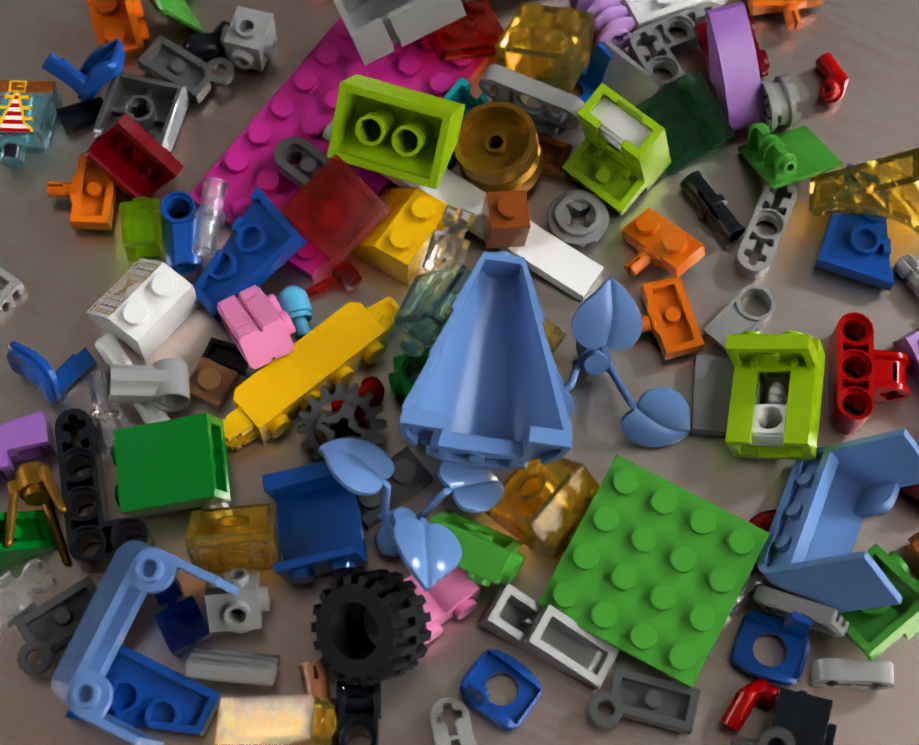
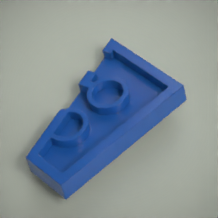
M847 164L815 267L890 291L894 285L893 271L890 269L889 258L891 242L887 234L886 219L888 218L885 175Z
M258 186L250 196L253 201L243 217L238 216L231 226L233 233L221 250H216L194 285L198 300L212 317L219 322L222 319L216 308L218 302L232 295L238 297L239 292L253 285L259 287L308 243Z
M121 645L105 676L113 688V700L107 714L135 727L204 735L224 697L223 694L124 645ZM70 710L65 715L67 718L84 720Z

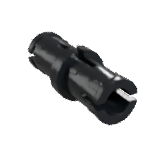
M694 171L682 180L680 187L685 190L699 208L698 215L702 220L710 222L725 244L734 242L745 232V228L726 207L727 200L722 194L717 195L700 171Z

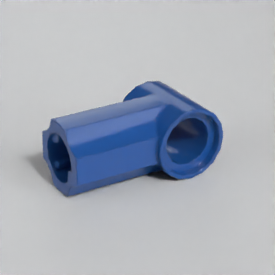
M184 191L171 192L163 198L160 204L164 223L166 265L181 276L191 275L202 269L199 237L200 219L194 199L190 194ZM179 212L188 213L184 218H173Z

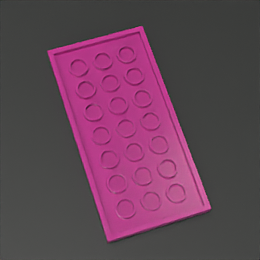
M339 18L191 191L190 195L194 199L196 208L233 231L231 226L238 216L243 217L253 201L250 196L258 186L308 242L284 264L313 282L353 233L383 191L389 188L393 182L378 172L332 159L342 170V190L336 197L330 200H317L279 172L274 155L276 146L288 137H301L327 156L329 141L323 138V131L334 118L340 82L353 75H363L444 98L460 77L469 81L471 85L486 67L487 56L443 30L438 29L404 47L401 46L400 42L393 45L394 52L365 66L341 18ZM292 159L289 163L298 164L301 160ZM320 181L318 183L319 186L330 184L328 181Z

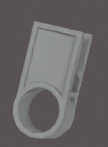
M760 285L744 287L703 329L704 333L701 335L703 340L723 357L729 358L725 350L727 334H741L743 331L748 330L759 331L769 322L774 312L775 299L773 294L767 288ZM747 297L759 298L766 304L768 313L758 317L751 316L742 309L740 301Z

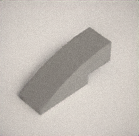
M511 584L497 586L477 622L478 624L546 664L595 688L601 687L620 651L619 649L578 627L576 621L550 604L542 608L537 605V601Z

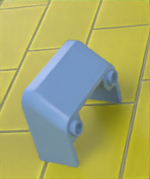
M906 428L819 447L816 451V460H796L768 533L770 535L757 562L758 570L769 583L807 600L835 608L838 613L901 604L902 596L868 552L852 553L863 518L887 513L893 507L901 487L919 484V446Z
M138 540L124 543L115 552L54 671L51 688L54 696L71 712L133 745H164V742L107 714L113 700V688L105 676L147 593L156 594L166 590L172 584L179 569L235 596L238 595L241 588L162 549Z

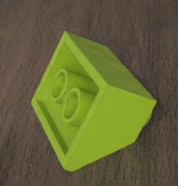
M353 75L341 81L339 85L327 158L437 189L458 142L465 104L363 75Z

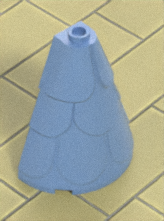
M505 251L483 252L452 304L450 318L431 347L428 360L402 405L399 425L402 436L412 446L417 445L418 442L427 446L426 454L473 468L515 470L526 469L529 460L541 458L540 463L544 465L552 463L565 456L572 448L571 434L573 429L556 376L558 370L543 328L545 318L525 257L513 256Z

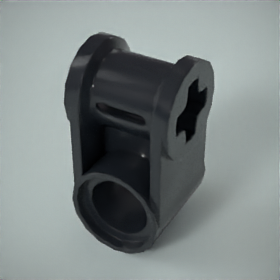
M343 680L337 681L336 714L339 745H347L349 740L356 735L368 737L371 740L370 745H380L381 682L362 686L361 684L346 685Z

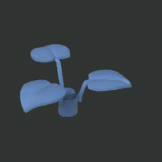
M608 277L592 295L579 305L573 315L571 327L573 335L577 340L576 351L578 359L572 361L573 368L567 383L564 384L560 373H556L568 416L570 418L575 406L574 399L568 391L574 388L579 371L583 370L591 375H600L606 371L609 373L626 404L632 408L621 420V426L625 435L634 443L645 447L656 448L672 445L684 439L692 429L689 406L679 392L668 387H655L645 391L640 396L638 403L631 397L616 372L614 364L611 362L609 347L615 350H626L632 347L641 335L642 318L638 306L630 293L615 279Z
M358 438L335 439L324 443L318 450L325 459L333 477L348 491L356 495L371 496L377 494L382 489V506L378 518L383 523L374 536V543L385 555L391 557L401 556L408 570L425 592L451 573L458 566L462 558V548L454 534L441 524H427L425 518L443 499L452 495L455 504L461 510L470 513H483L494 508L504 494L502 483L498 481L497 477L490 470L443 461L438 469V478L446 488L442 489L417 516L413 511L404 507L390 511L391 485L387 479L392 476L395 467L385 451L369 441Z

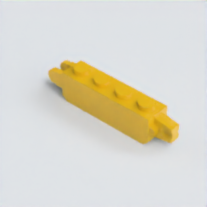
M390 296L368 308H365L361 302H348L295 342L292 352L278 359L274 358L270 363L237 386L234 390L233 398L236 409L229 413L226 419H222L227 450H232V452L233 450L238 451V449H242L243 445L246 446L256 437L264 443L270 437L277 438L289 429L292 420L299 415L301 409H312L307 402L309 395L320 399L321 386L325 385L330 391L336 387L337 381H342L343 386H345L353 379L355 371L366 363L370 365L378 361L385 353L386 347H388L387 337L405 319V312L401 306Z

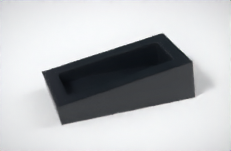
M101 96L93 98L91 101L86 100L56 109L67 135L95 124L103 104Z
M211 337L202 357L237 372L238 375L249 378L254 369L249 367L236 345Z

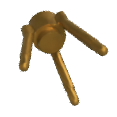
M42 462L23 464L16 469L14 473L15 480L7 482L9 499L4 545L6 547L13 545L18 497H20L29 506H43L64 565H69L71 559L51 499L61 514L67 512V507L52 479L50 468Z

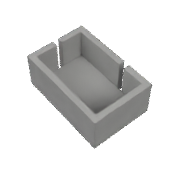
M332 0L365 66L394 52L393 45L399 42L404 47L466 16L461 0Z

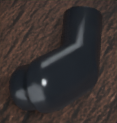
M221 21L212 33H199L188 36L182 48L199 58H213L217 56L224 48L220 44L223 27L226 24L230 25V23Z

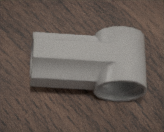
M177 358L161 359L152 366L109 364L107 372L108 402L154 403V406L162 411L183 410L190 405L188 364L184 360Z

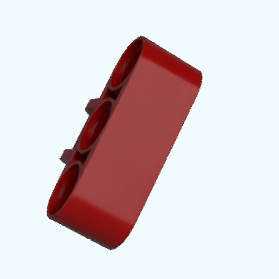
M857 312L847 313L841 317L829 341L828 417L833 429L845 435L855 434L861 430L873 411L874 401L895 403L902 402L910 397V388L906 386V368L910 365V357L902 352L875 350L873 324L868 317ZM844 333L853 334L859 341L849 340ZM843 369L853 370L859 378L849 377ZM843 406L853 407L859 415H850L844 410Z

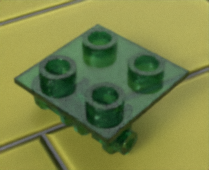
M700 71L683 75L677 80V83L635 105L636 108L665 128L671 163L666 168L668 173L736 137Z

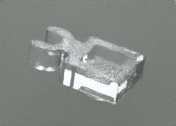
M448 204L442 215L443 229L442 231L433 230L421 267L458 278L471 242L465 239L464 235L472 227L475 213Z
M38 557L29 560L25 564L22 575L17 579L9 571L0 577V632L2 634L15 624L14 621L37 607L30 598L35 593L48 592L57 583L51 573L40 581L34 580L35 573L44 567Z

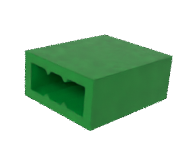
M208 413L113 430L114 444L111 447V456L117 469L118 482L115 486L114 495L116 503L120 508V513L141 518L231 502L222 419Z

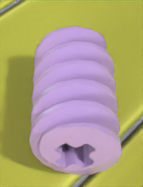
M569 0L570 6L575 10L576 16L582 22L585 31L588 32V36L592 43L595 44V48L599 42L610 41L622 51L630 44V38L633 37V34L630 32L634 28L635 22L632 17L627 16L628 10L625 6L621 5V0Z

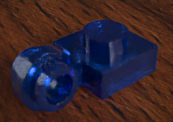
M176 576L166 590L153 594L160 606L168 604V608L153 616L171 654L174 656L214 636L213 633H209L208 623L193 595L178 602L177 597L183 595L184 592Z

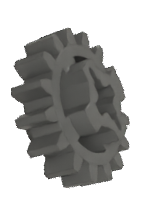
M337 381L334 392H330L323 385L320 387V399L313 395L308 396L307 402L312 409L300 410L298 416L307 420V423L299 425L297 433L307 434L308 438L302 442L301 447L302 449L313 447L315 451L311 461L316 462L323 457L318 452L323 444L316 435L315 427L318 430L324 431L328 441L340 438H358L371 443L384 444L385 436L378 433L377 430L387 427V420L377 419L376 415L383 410L382 404L371 406L369 402L372 399L373 392L368 391L361 396L358 394L359 384L354 383L350 391H346L342 381ZM343 400L342 406L333 411L320 410L332 401ZM357 405L367 414L370 426L360 422L355 412ZM341 417L347 418L349 420L348 427L353 429V431L346 430L344 435H339L336 433L337 427L331 424V422L338 423Z

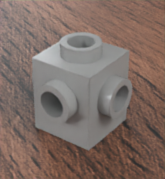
M237 5L231 23L223 27L220 39L221 46L225 48L226 58L234 66L241 69L251 68L263 71L267 59L274 57L277 48V36L272 13Z
M232 568L225 572L213 573L241 589L238 595L235 596L206 582L205 603L209 633L227 631L246 633L252 629H262L263 612L270 611V592L268 585L261 586L259 569Z

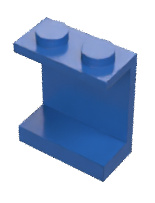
M326 461L262 476L264 492L275 500L283 558V562L273 564L276 574L291 584L300 585L314 581L316 575L329 572L332 575H345L356 570L355 566L368 564L358 495L348 491L338 483L329 471Z

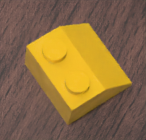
M418 187L386 188L344 243L343 249L409 286L449 231L451 206Z

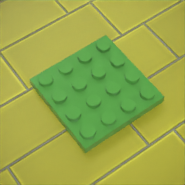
M616 455L537 605L544 608L545 605L550 604L576 621L578 627L681 684L692 688L770 533Z

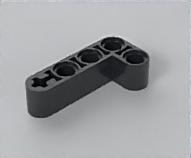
M71 408L61 413L55 422V437L62 498L67 507V512L64 514L67 546L71 556L83 571L90 574L106 572L117 549L129 537L133 535L143 536L142 542L154 547L155 542L147 525L138 518L126 517L110 520L98 431L90 415L84 410ZM77 430H79V441L82 447H77L73 440L76 437ZM80 466H91L86 475L81 477L73 476L75 470ZM95 504V509L89 515H77L83 505ZM100 543V548L94 555L82 556V551L88 544Z

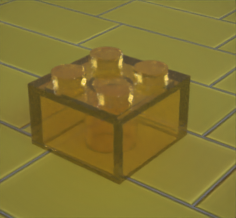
M521 2L495 46L497 65L571 93L591 56V52L594 50L592 12L579 11L574 8L541 5L536 2Z

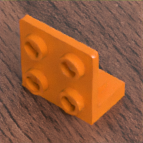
M86 0L98 47L119 39L123 43L125 60L141 56L145 52L143 40L150 38L140 0Z

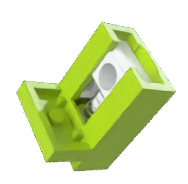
M601 83L577 112L585 139L561 168L565 174L586 190L598 196L606 205L623 216L643 190L648 191L669 166L671 157L665 128L604 83Z
M752 330L743 331L741 334H727L725 350L734 365L725 443L733 457L816 460L826 354L820 339L795 330L784 331L781 334H763ZM782 420L777 427L765 429L769 422Z

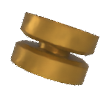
M490 101L475 106L463 115L458 142L454 149L463 178L484 192L526 190L527 192L540 177L543 166V155L532 118L521 107L502 101Z

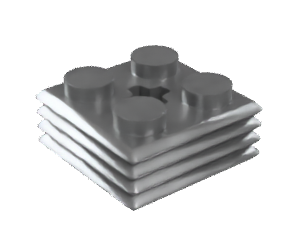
M121 72L111 80L92 129L93 137L96 139L102 130L126 113L134 121L138 122L162 147L172 152L190 102L186 90L187 87Z

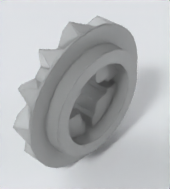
M584 190L566 191L558 195L548 208L547 226L550 227L555 237L563 240L568 245L576 244L584 248L593 241L598 243L600 237L607 231L609 222L607 207L598 196ZM570 214H574L576 217L586 215L584 220L585 226H581L579 223L569 225L571 221Z

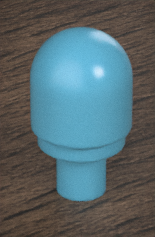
M298 286L285 287L280 291L277 300L282 311L286 310L296 330V340H299L310 332L308 322L312 319L313 311L308 295L302 288Z

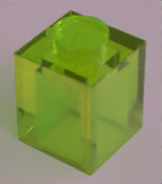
M138 197L129 202H120L122 243L129 262L138 261L140 258L150 260L166 258L164 223L160 211L161 203L159 198Z

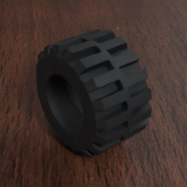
M377 569L347 575L329 584L330 588L323 589L318 596L322 603L315 604L312 612L317 617L316 622L311 623V632H315L317 636V641H313L315 650H321L323 654L320 659L325 667L332 666L331 674L337 679L345 677L346 683L350 685L360 683L362 686L373 685L406 674V671L413 670L419 664L417 659L425 656L428 648L423 643L431 640L432 631L426 629V623L431 622L430 612H424L422 605L427 602L423 594L416 595L414 591L417 586L411 580L403 582V574L397 571L389 573L388 569ZM366 608L374 615L378 625L379 637L377 645L370 640L365 629L364 615Z

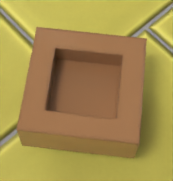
M202 357L189 378L190 398L220 412L238 383L239 375L225 366Z

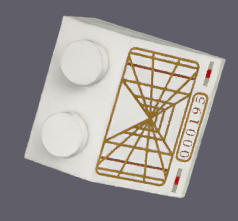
M140 258L86 314L107 332L113 334L117 340L141 359L146 361L199 307L193 285L164 262Z

